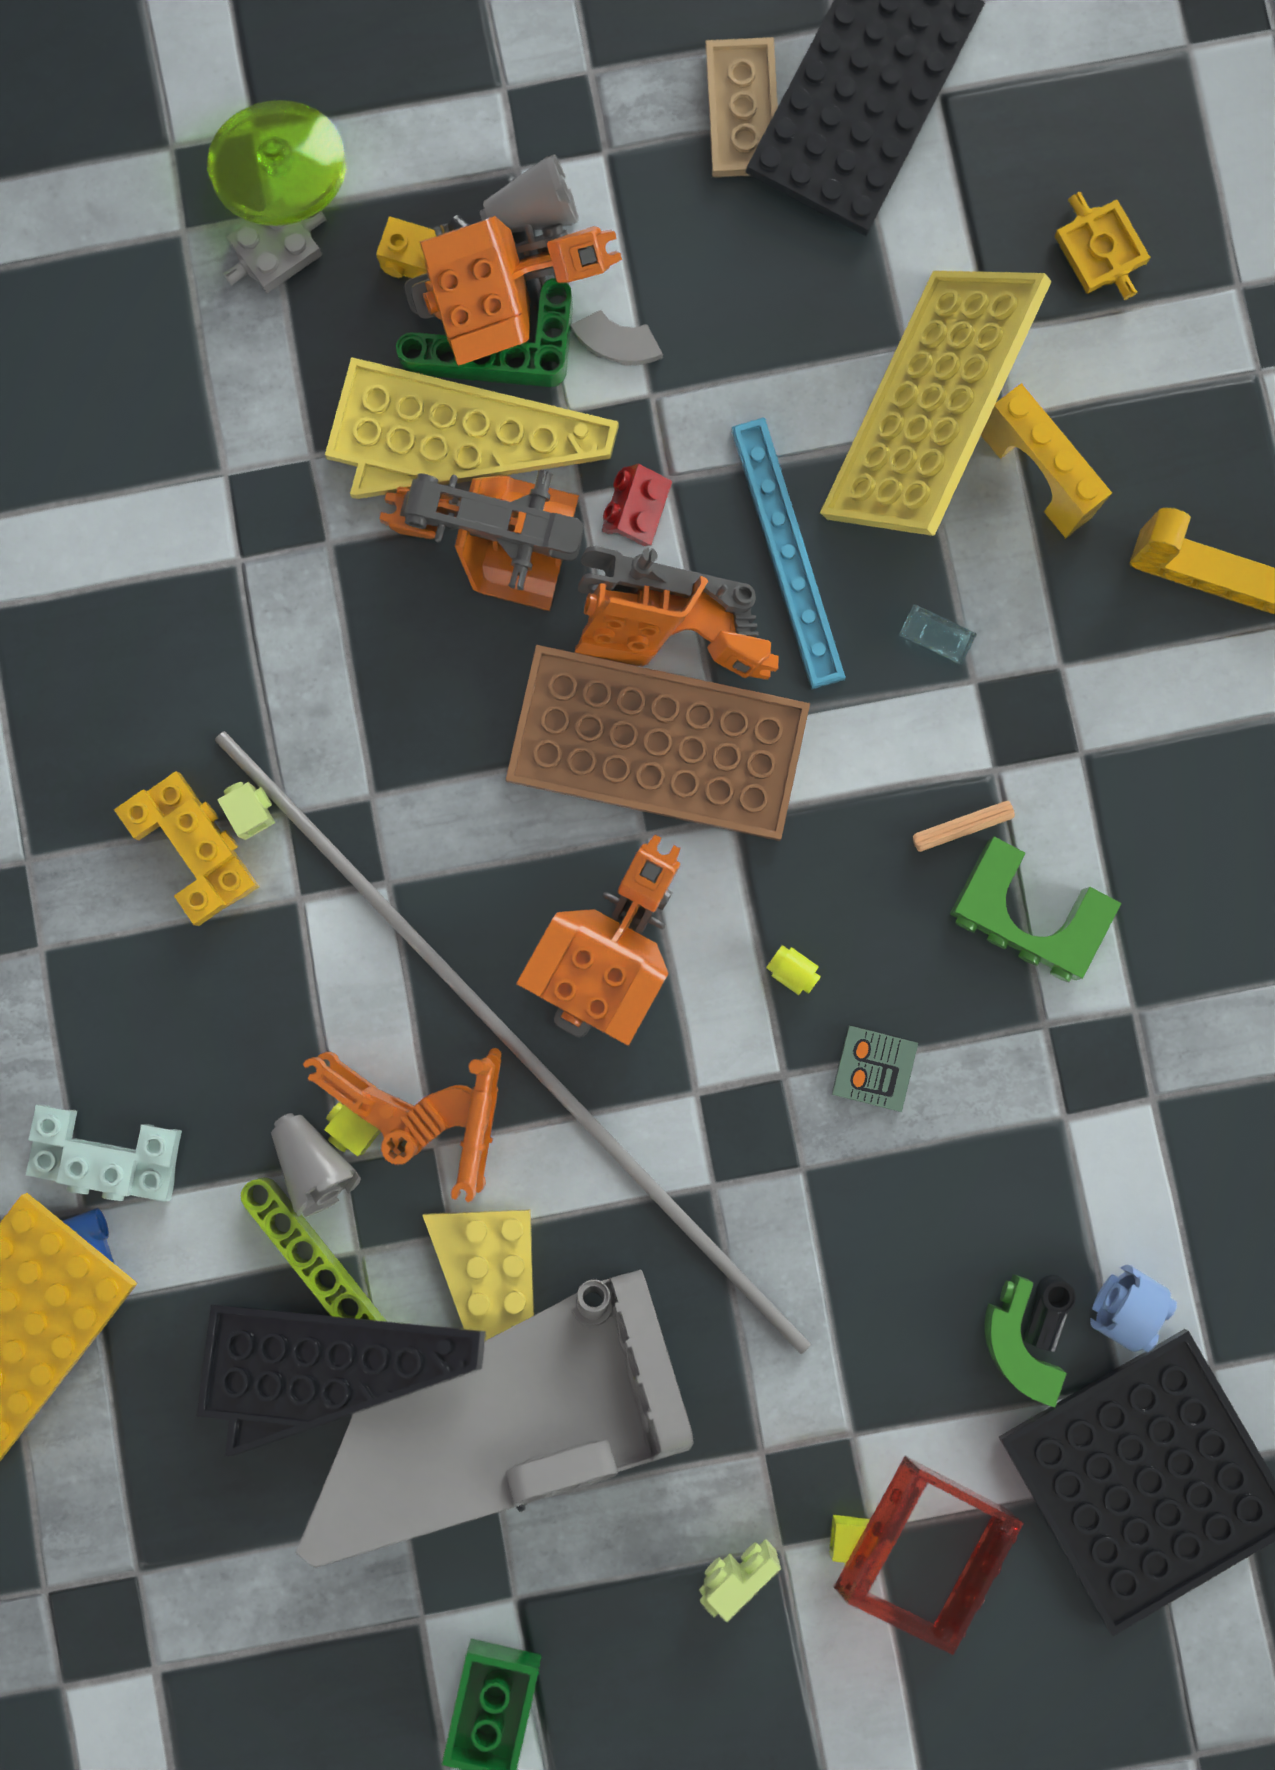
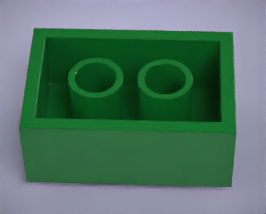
M470 1639L442 1766L459 1770H517L540 1668L541 1654Z

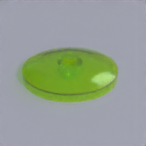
M265 101L240 110L219 128L208 152V172L220 201L237 216L261 225H287L300 222L315 215L334 199L342 186L346 172V156L343 143L333 123L318 110L294 101Z

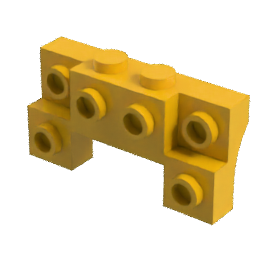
M175 771L148 791L141 790L114 809L132 837L139 841L158 827H161L197 880L175 894L174 897L193 925L200 926L226 907L246 897L260 887L234 851L238 847L234 838L227 830L221 832L214 822L218 819V816L208 802L203 804L200 802L179 772Z

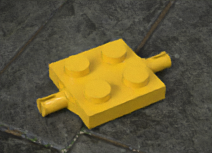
M1077 192V194L1072 195L1068 199L1077 217L1073 222L1058 229L1054 237L1087 294L1104 285L1115 283L1123 299L1127 300L1137 293L1128 275L1131 271L1147 264L1150 256L1118 200L1103 207L1090 209L1082 193Z

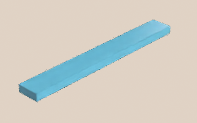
M765 417L733 426L731 432L811 690L845 680L843 667Z

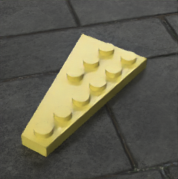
M531 1209L423 1214L464 1329L486 1331V1341L534 1316Z

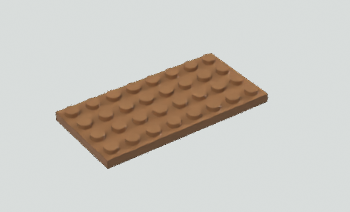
M536 645L506 782L781 841L810 703Z

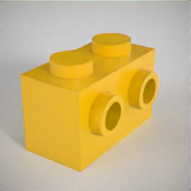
M389 216L376 253L380 268L386 274L396 278H402V276L414 278L426 274L427 271L420 241L435 237V230Z

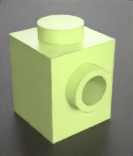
M238 782L224 790L225 795L217 799L235 833L244 840L275 824L273 817L267 809L272 806L271 801L262 787L256 789L249 782L245 784Z

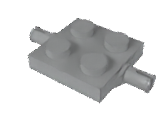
M280 199L226 236L230 245L236 251L239 260L237 265L223 273L230 285L233 286L234 283L248 274L259 282L266 293H269L321 257L322 252L312 239L310 231L324 221H327L324 214L317 208L301 219L290 210L283 199Z

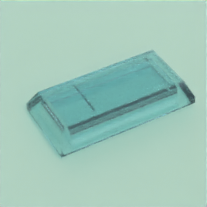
M913 604L899 633V636L960 665L963 664L977 633L916 604Z

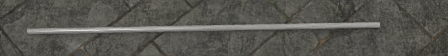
M225 731L220 733L215 738V742L259 788H263L266 795L791 1345L800 1354L804 1353L811 1343Z

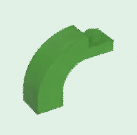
M1013 1274L1011 1281L1007 1280L1001 1291L1000 1301L1004 1302L1002 1308L989 1303L987 1306L985 1337L988 1350L996 1367L1013 1386L1031 1399L1055 1408L1066 1372L1058 1366L1032 1357L1026 1350L1021 1338V1321L1034 1283Z

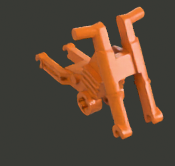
M498 1048L489 1050L486 1058L482 1060L475 1059L470 1062V1072L477 1074L475 1087L471 1089L464 1085L450 1086L429 1094L415 1106L379 1090L341 1062L333 1052H324L303 1063V1066L306 1068L312 1065L316 1067V1073L308 1076L309 1081L316 1083L351 1111L358 1114L359 1117L381 1131L384 1138L381 1144V1151L384 1158L392 1164L400 1165L406 1163L443 1131L454 1126L466 1127L464 1141L461 1140L460 1142L462 1152L457 1182L451 1190V1197L454 1200L457 1199L463 1189L467 1193L465 1197L466 1202H471L475 1198L476 1192L480 1193L485 1188L486 1179L484 1172L489 1143L493 1141L491 1131L498 1096L497 1083L502 1053ZM323 1060H328L330 1062V1066H326ZM404 1139L407 1141L405 1148L401 1145Z

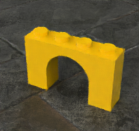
M1022 383L995 403L982 431V438L1000 459L1017 447L1036 463L1048 481L1052 492V501L1044 513L1061 534L1067 538L1096 514L1112 492Z

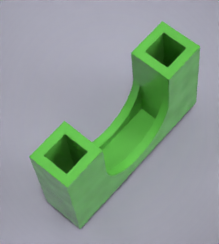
M995 836L987 841L950 912V915L957 918L955 923L970 932H975L978 929L988 934L987 940L1000 948L1006 949L1008 945L1020 951L1018 957L1030 964L1038 966L1039 962L1047 965L1052 968L1050 974L1060 980L1069 983L1071 979H1083L1122 903L1092 887H1087L1081 890L1066 921L1054 934L1038 937L1025 933L1013 923L1008 914L1006 894L1026 853Z

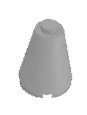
M555 154L547 156L483 201L484 209L480 210L482 221L496 216L511 229L512 233L526 231L525 226L527 224L531 225L532 230H539L555 224L569 226L577 223L579 217L571 190L566 185L564 180L566 176Z
M289 1113L274 1123L275 1128L272 1130L271 1135L293 1210L297 1216L300 1217L301 1213H303L304 1217L321 1212L339 1201L337 1195L343 1189H346L349 1194L358 1186L361 1181L358 1172L302 1115L294 1116L293 1113Z

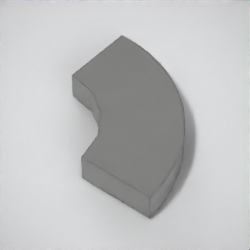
M599 310L570 325L571 331L578 341L599 358L603 357L619 362L621 365H642L662 359L663 354L647 324L635 328L620 326L610 321L602 310Z

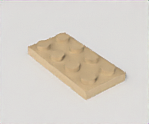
M774 37L706 41L712 177L750 176L745 173L747 165L778 108Z

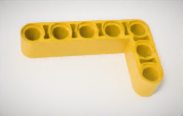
M1159 509L1140 529L1130 560V565L1135 569L1275 614L1274 567L1185 539L1191 517L1186 512L1178 509Z

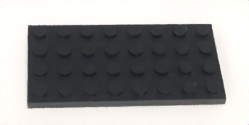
M834 0L750 159L745 173L867 236L986 2L982 0Z

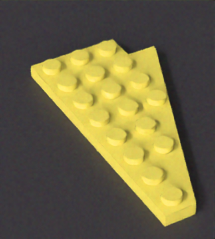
M351 357L325 456L327 460L357 467L350 495L354 499L386 495V492L397 493L398 487L410 489L412 480L417 479V475L420 473L437 478L438 484L449 485L452 475H456L458 477L457 483L472 481L474 478L512 475L610 459L619 422Z

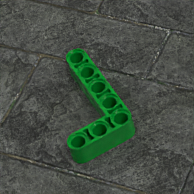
M551 278L543 284L540 293L535 343L524 342L488 355L490 360L483 365L475 364L473 360L458 366L455 357L448 362L440 360L442 354L446 352L453 353L446 335L411 332L402 335L396 344V352L401 366L406 371L431 377L556 387L564 381L567 373L570 325L573 314L571 287L568 283H558L556 278ZM559 295L565 298L560 304L549 302L553 296ZM552 328L562 331L557 337H548L545 334ZM412 349L421 350V354L416 358L410 359L405 357ZM514 358L525 361L518 368L508 366L510 360ZM549 361L559 364L553 371H547L542 368L544 363Z

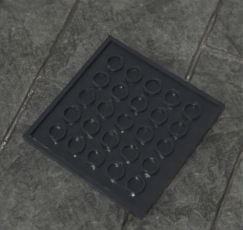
M1186 1329L1157 1344L1151 1351L1138 1355L1059 1401L1055 1408L1049 1407L999 1436L1006 1452L1112 1636L1275 1542V1478L1193 1337Z

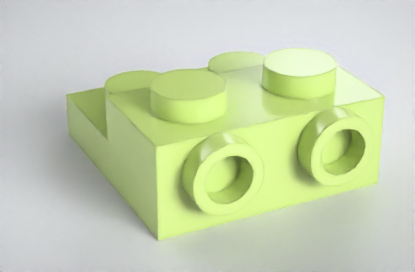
M767 1539L760 1545L756 1542L753 1543L741 1556L743 1562L740 1564L729 1554L724 1560L719 1557L708 1566L704 1573L706 1575L704 1584L699 1588V1591L703 1595L700 1599L702 1605L712 1616L716 1617L719 1614L728 1622L781 1569L776 1549Z

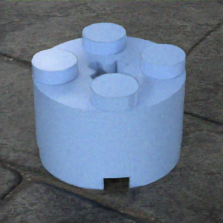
M1124 1265L1120 1269L1125 1272L1119 1277L1112 1274L1098 1292L1092 1307L1094 1311L1098 1312L1096 1321L1090 1318V1323L1094 1329L1132 1352L1141 1349L1149 1352L1157 1344L1158 1332L1164 1321L1170 1319L1175 1313L1177 1302L1171 1298L1168 1288L1131 1265Z

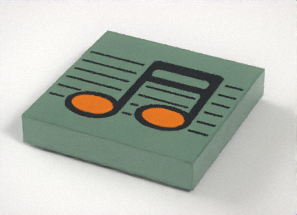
M849 1025L831 1095L902 1112L918 1043Z

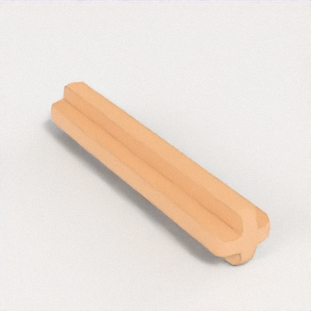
M1004 801L915 833L913 835V842L916 849L922 852L1003 823L1015 817L1013 806L1010 801Z

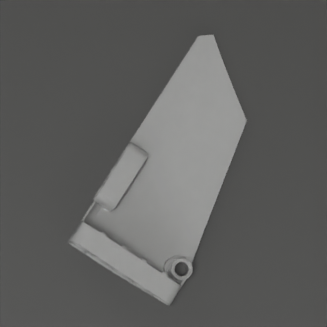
M642 1270L602 1281L596 1279L588 1280L572 1296L486 1340L482 1370L353 1414L322 1492L296 1550V1554L317 1568L597 1483L616 1476L619 1471L690 1450L693 1445L692 1431ZM588 1293H596L602 1298L603 1303L598 1307H590L585 1304L583 1297Z

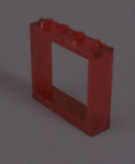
M904 1456L836 1581L834 1588L848 1604L954 1655L962 1638H965L967 1629L977 1610L983 1605L985 1595L994 1578L1000 1573L1002 1563L1010 1548L1017 1541L1016 1537L1024 1523L1007 1508ZM928 1483L992 1516L935 1624L869 1592Z

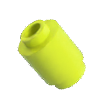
M783 945L766 967L773 973L771 975L773 978L797 995H800L802 990L809 994L821 977L815 973L819 968L818 965L791 947L789 950Z

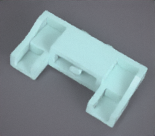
M45 1104L36 1105L29 1135V1141L33 1142L26 1176L53 1180L56 1183L68 1185L67 1191L72 1193L89 1194V1189L101 1191L102 1198L115 1201H123L124 1196L129 1195L164 1202L171 1200L182 1130H169L154 1127V1125L143 1124L141 1125L136 1150L82 1139H72L77 1116L76 1110H63Z

